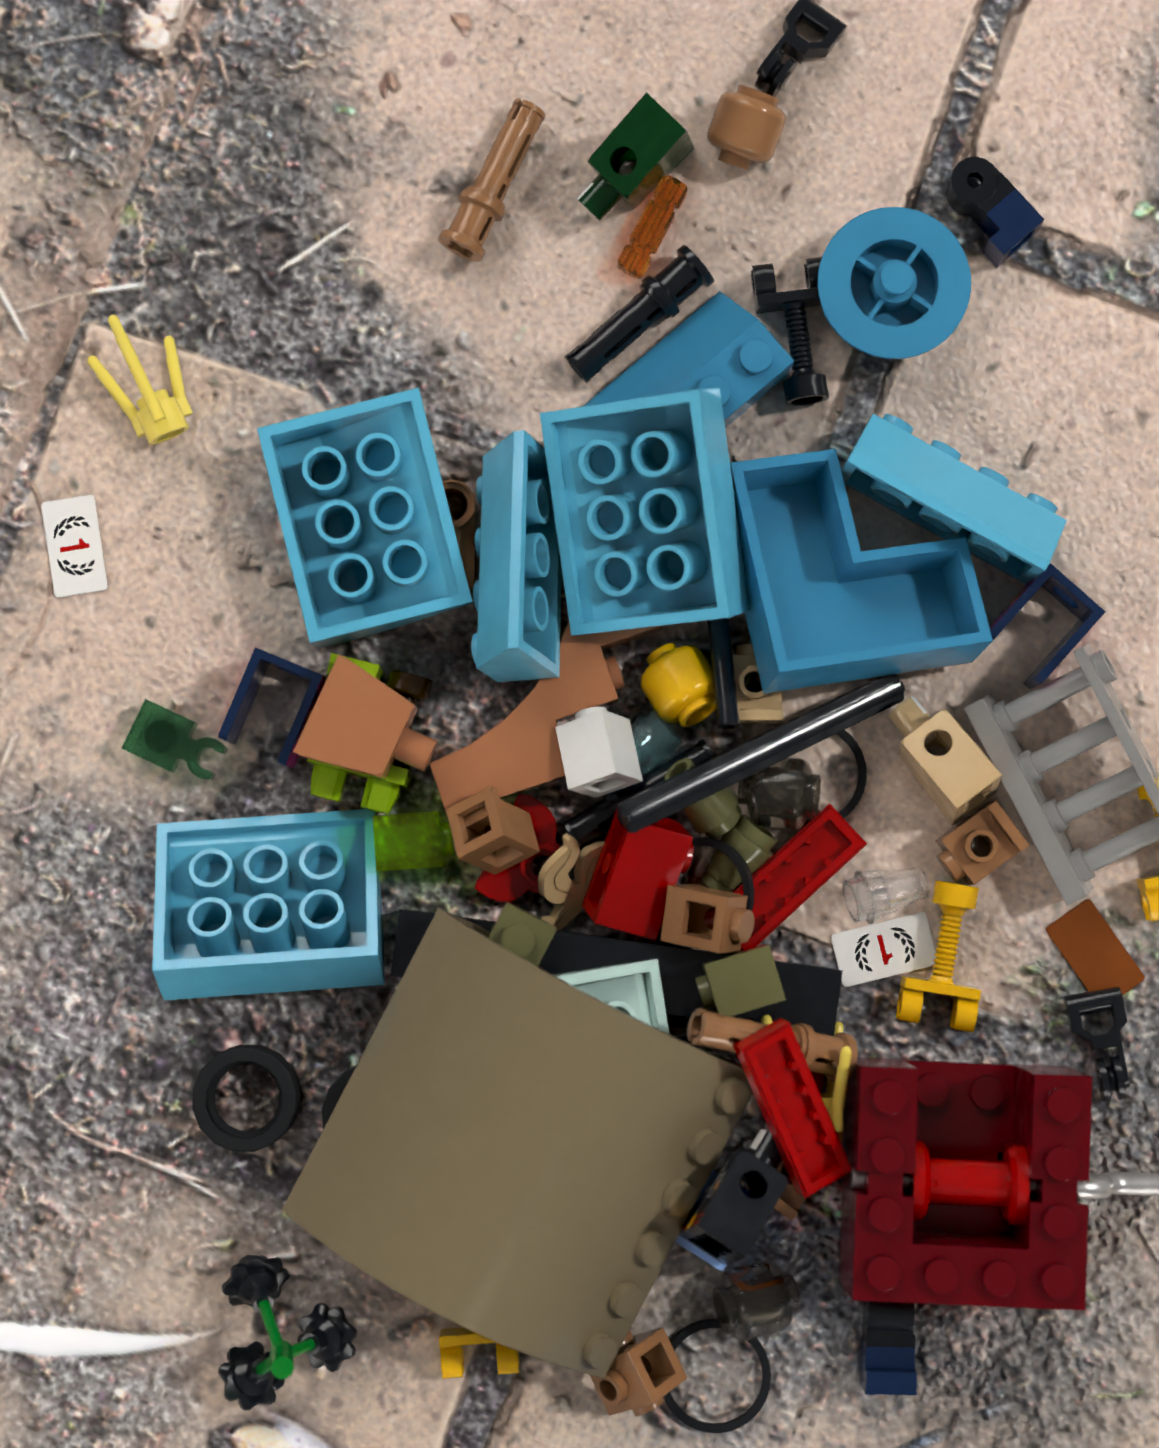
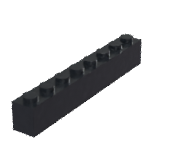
M409 909L399 910L390 976L403 977L435 913ZM461 917L481 926L490 933L496 921ZM556 930L538 967L550 974H559L658 959L666 1014L677 1016L676 1026L688 1028L692 1013L698 1008L704 1009L695 981L696 977L705 975L701 963L729 954ZM774 960L786 1000L732 1016L761 1023V1017L767 1014L771 1016L773 1022L782 1018L789 1021L791 1026L803 1023L811 1026L814 1032L834 1036L842 970ZM715 1008L707 1010L709 1012L716 1013Z

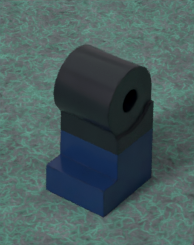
M969 157L960 161L953 169L946 189L947 201L958 214L970 216L990 238L983 253L998 268L1037 234L1045 219L1010 181L986 159Z
M864 1301L859 1383L865 1394H917L915 1334H913L915 1303Z

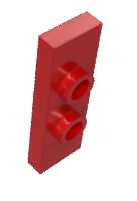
M830 803L752 874L754 883V904L752 909L754 928L750 939L746 943H741L740 951L759 945L867 845L862 837ZM743 884L739 885L732 893L743 895Z
M779 1018L733 1045L796 1193L807 1198L853 1171L790 1022Z

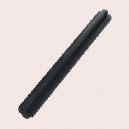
M895 674L880 676L620 802L617 806L618 819L627 832L635 833L902 702L905 691L902 681H899Z

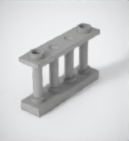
M1090 643L1073 651L1081 667L1006 704L1003 700L996 703L991 693L964 707L991 762L1002 774L1001 781L1067 906L1088 896L1094 888L1090 882V879L1095 878L1094 871L1159 841V816L1086 851L1081 847L1074 850L1064 830L1070 827V821L1141 786H1144L1159 814V773L1111 685V682L1117 680V675L1109 658L1103 650L1095 653ZM1092 687L1106 717L1034 753L1029 749L1022 752L1012 733L1018 730L1017 723ZM1118 736L1133 766L1060 802L1055 798L1047 800L1038 781L1044 779L1043 772Z

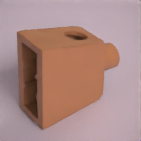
M338 654L293 752L310 760L386 779L395 759L424 772L433 756L438 741L410 729L418 710L413 703L346 657Z

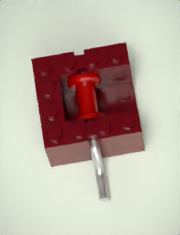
M857 1057L855 1069L848 1079L845 1098L843 1149L853 1171L842 1176L838 1279L851 1299L857 1301L1085 1311L1088 1204L1080 1199H1102L1110 1195L1159 1196V1174L1105 1172L1089 1176L1092 1076L1066 1066ZM998 1151L1004 1153L1002 1161H998Z

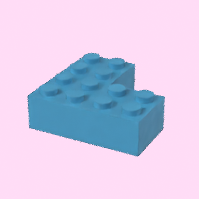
M836 449L730 462L750 611L745 612L763 694L972 663L993 641L966 537L861 551Z

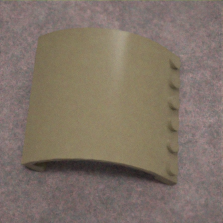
M438 908L282 1210L333 1252L379 1282L432 1312L516 1351L604 1379L753 1091L741 1064L711 1051L702 1050L618 1010L489 939L490 932L481 926Z

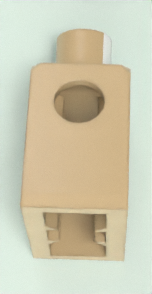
M911 696L889 713L888 717L905 737L900 742L899 756L952 826L996 794L1002 774L946 709L939 711L931 718L915 696ZM937 745L943 747L947 753L942 756H934L928 753L926 749Z

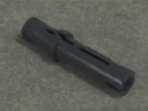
M702 738L697 744L642 775V782L603 795V799L571 818L561 821L567 834H570L577 840L581 851L585 846L608 834L620 802L665 781L666 772L674 763L683 758H690L695 765H698L715 757L707 742Z

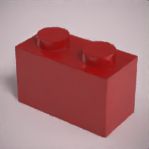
M616 809L582 907L595 924L656 940L660 927L663 924L668 885H676L680 873L684 874L688 870L694 853L692 843L694 837L678 821L664 818L635 833H629L620 823L617 816L618 810Z

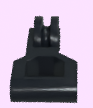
M798 0L785 17L782 26L784 35L756 73L758 75L755 82L757 89L762 90L766 84H769L770 87L767 94L775 97L788 81L797 62L801 64L805 58L826 57L845 32L846 24L812 0ZM802 20L823 35L824 38L821 42H807L797 34L796 25ZM786 53L791 57V59H789L784 65L782 64V61Z
M1120 987L1064 996L1070 1032L1089 1042L1091 1051L1111 1047L1115 1049L1116 1055L1110 1056V1066H1105L1102 1057L1095 1058L1094 1060L1096 1079L1102 1101L1110 1102L1112 1091L1116 1092L1119 1100L1126 1099V1087H1129V1077L1119 1031L1127 1023V1017ZM1111 1011L1114 1025L1106 1034L1094 1036L1083 1029L1081 1015Z

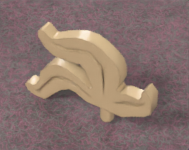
M566 833L562 836L563 845L542 866L538 876L540 895L556 905L551 915L542 916L541 919L558 927L557 930L564 928L581 912L584 897L605 841H596L585 846L580 851L577 840ZM575 865V880L572 881L568 873Z

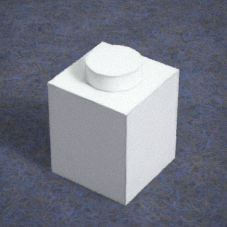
M590 707L575 713V720L555 727L568 790L597 798L643 781L630 719L609 712L605 707Z

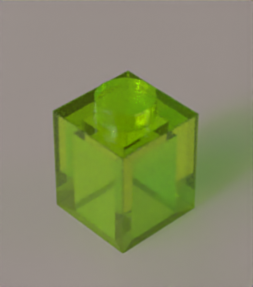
M440 811L373 816L376 872L446 867L445 856L455 855V845L449 822L443 823V816Z

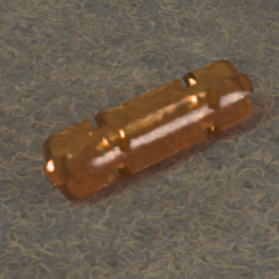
M669 175L661 178L654 191L653 197L655 200H649L630 236L631 245H625L618 258L617 267L631 277L640 279L644 276L651 263L649 255L656 253L675 218L674 209L679 210L687 195V186Z

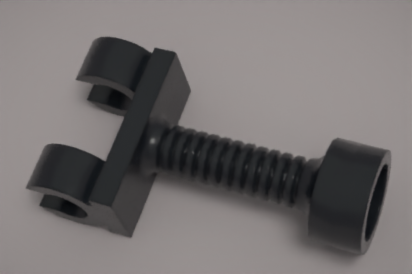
M822 257L806 259L804 269L807 289L776 293L775 273L772 263L752 266L751 280L756 314L776 311L785 312L790 355L794 360L792 377L783 382L785 401L788 406L812 405L829 399L826 376L824 374H817L813 369L812 353H810L811 344L808 337V323L806 321L807 316H805V309L807 307L821 306L817 280Z

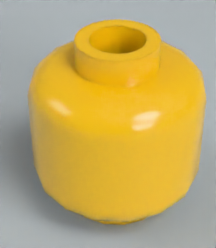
M668 643L657 648L648 656L647 663L649 666L641 676L640 686L663 721L669 724L680 723L682 727H690L703 721L716 710L712 666L699 648L693 645L676 647L674 643Z

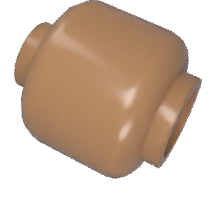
M740 84L736 92L730 91L721 95L707 132V139L710 144L721 149L718 160L748 171L751 161L766 163L772 159L786 123L785 113L777 108L778 98Z

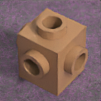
M663 1327L633 1335L631 1330H629L605 1378L590 1375L595 1385V1390L609 1416L632 1410L635 1416L644 1415L665 1402L663 1396L688 1378Z

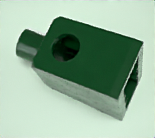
M646 92L590 156L588 163L598 176L577 197V200L599 221L604 218L621 198L633 209L636 208L695 149L687 130ZM629 161L636 162L632 172L626 175L618 174L620 167L624 163Z

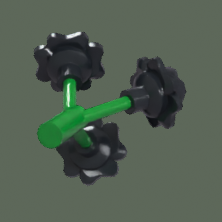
M247 1255L241 1258L238 1264L231 1267L230 1278L222 1285V1291L225 1295H229L228 1300L232 1306L246 1304L261 1314L271 1343L270 1351L265 1354L263 1345L257 1341L247 1347L230 1348L227 1353V1360L229 1362L223 1363L218 1368V1374L225 1384V1399L236 1401L239 1398L240 1408L244 1411H249L258 1404L271 1405L275 1402L276 1393L274 1390L281 1388L284 1385V1379L290 1377L293 1373L294 1357L306 1353L313 1368H320L325 1365L327 1370L334 1372L339 1370L344 1360L353 1358L356 1354V1349L352 1343L357 1337L356 1328L348 1322L343 1308L335 1306L329 1309V1306L325 1303H318L310 1315L301 1317L299 1327L304 1333L298 1337L296 1344L291 1345L289 1342L282 1340L272 1307L275 1303L274 1299L280 1296L281 1287L289 1279L290 1275L288 1270L283 1268L282 1260L278 1257L268 1259L264 1255Z

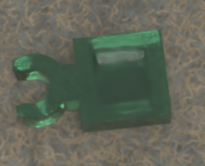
M147 699L144 700L122 746V749L175 773L182 759L186 761L192 774L205 780H214L216 774L202 767L200 763L201 754L207 749H214L222 754H226L228 750L224 743L214 738L206 737L198 740L191 738L198 723Z

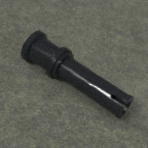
M682 245L676 250L678 257L655 277L646 276L639 286L641 291L621 310H618L583 343L564 356L571 368L585 383H588L612 359H615L662 317L668 319L670 316L673 318L680 312L678 306L702 285L709 287L715 282L706 266L687 246Z

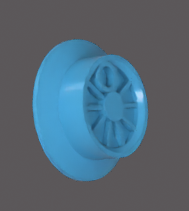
M885 207L865 212L853 218L834 235L826 247L820 262L817 288L823 313L830 326L842 340L858 351L870 356L883 359H906L919 356L936 348L954 332L968 307L971 293V273L968 259L962 246L953 233L941 222L930 215L914 209Z

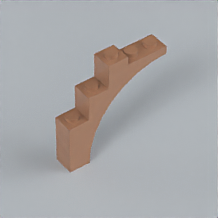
M568 621L560 642L559 678L539 679L534 689L505 720L470 745L429 763L445 811L489 786L497 789L499 799L502 800L566 778L555 728L557 723L574 718L575 713L586 708L607 707L618 703L619 698L616 690L625 687L615 656L605 659L602 651L662 631L663 625L571 636Z

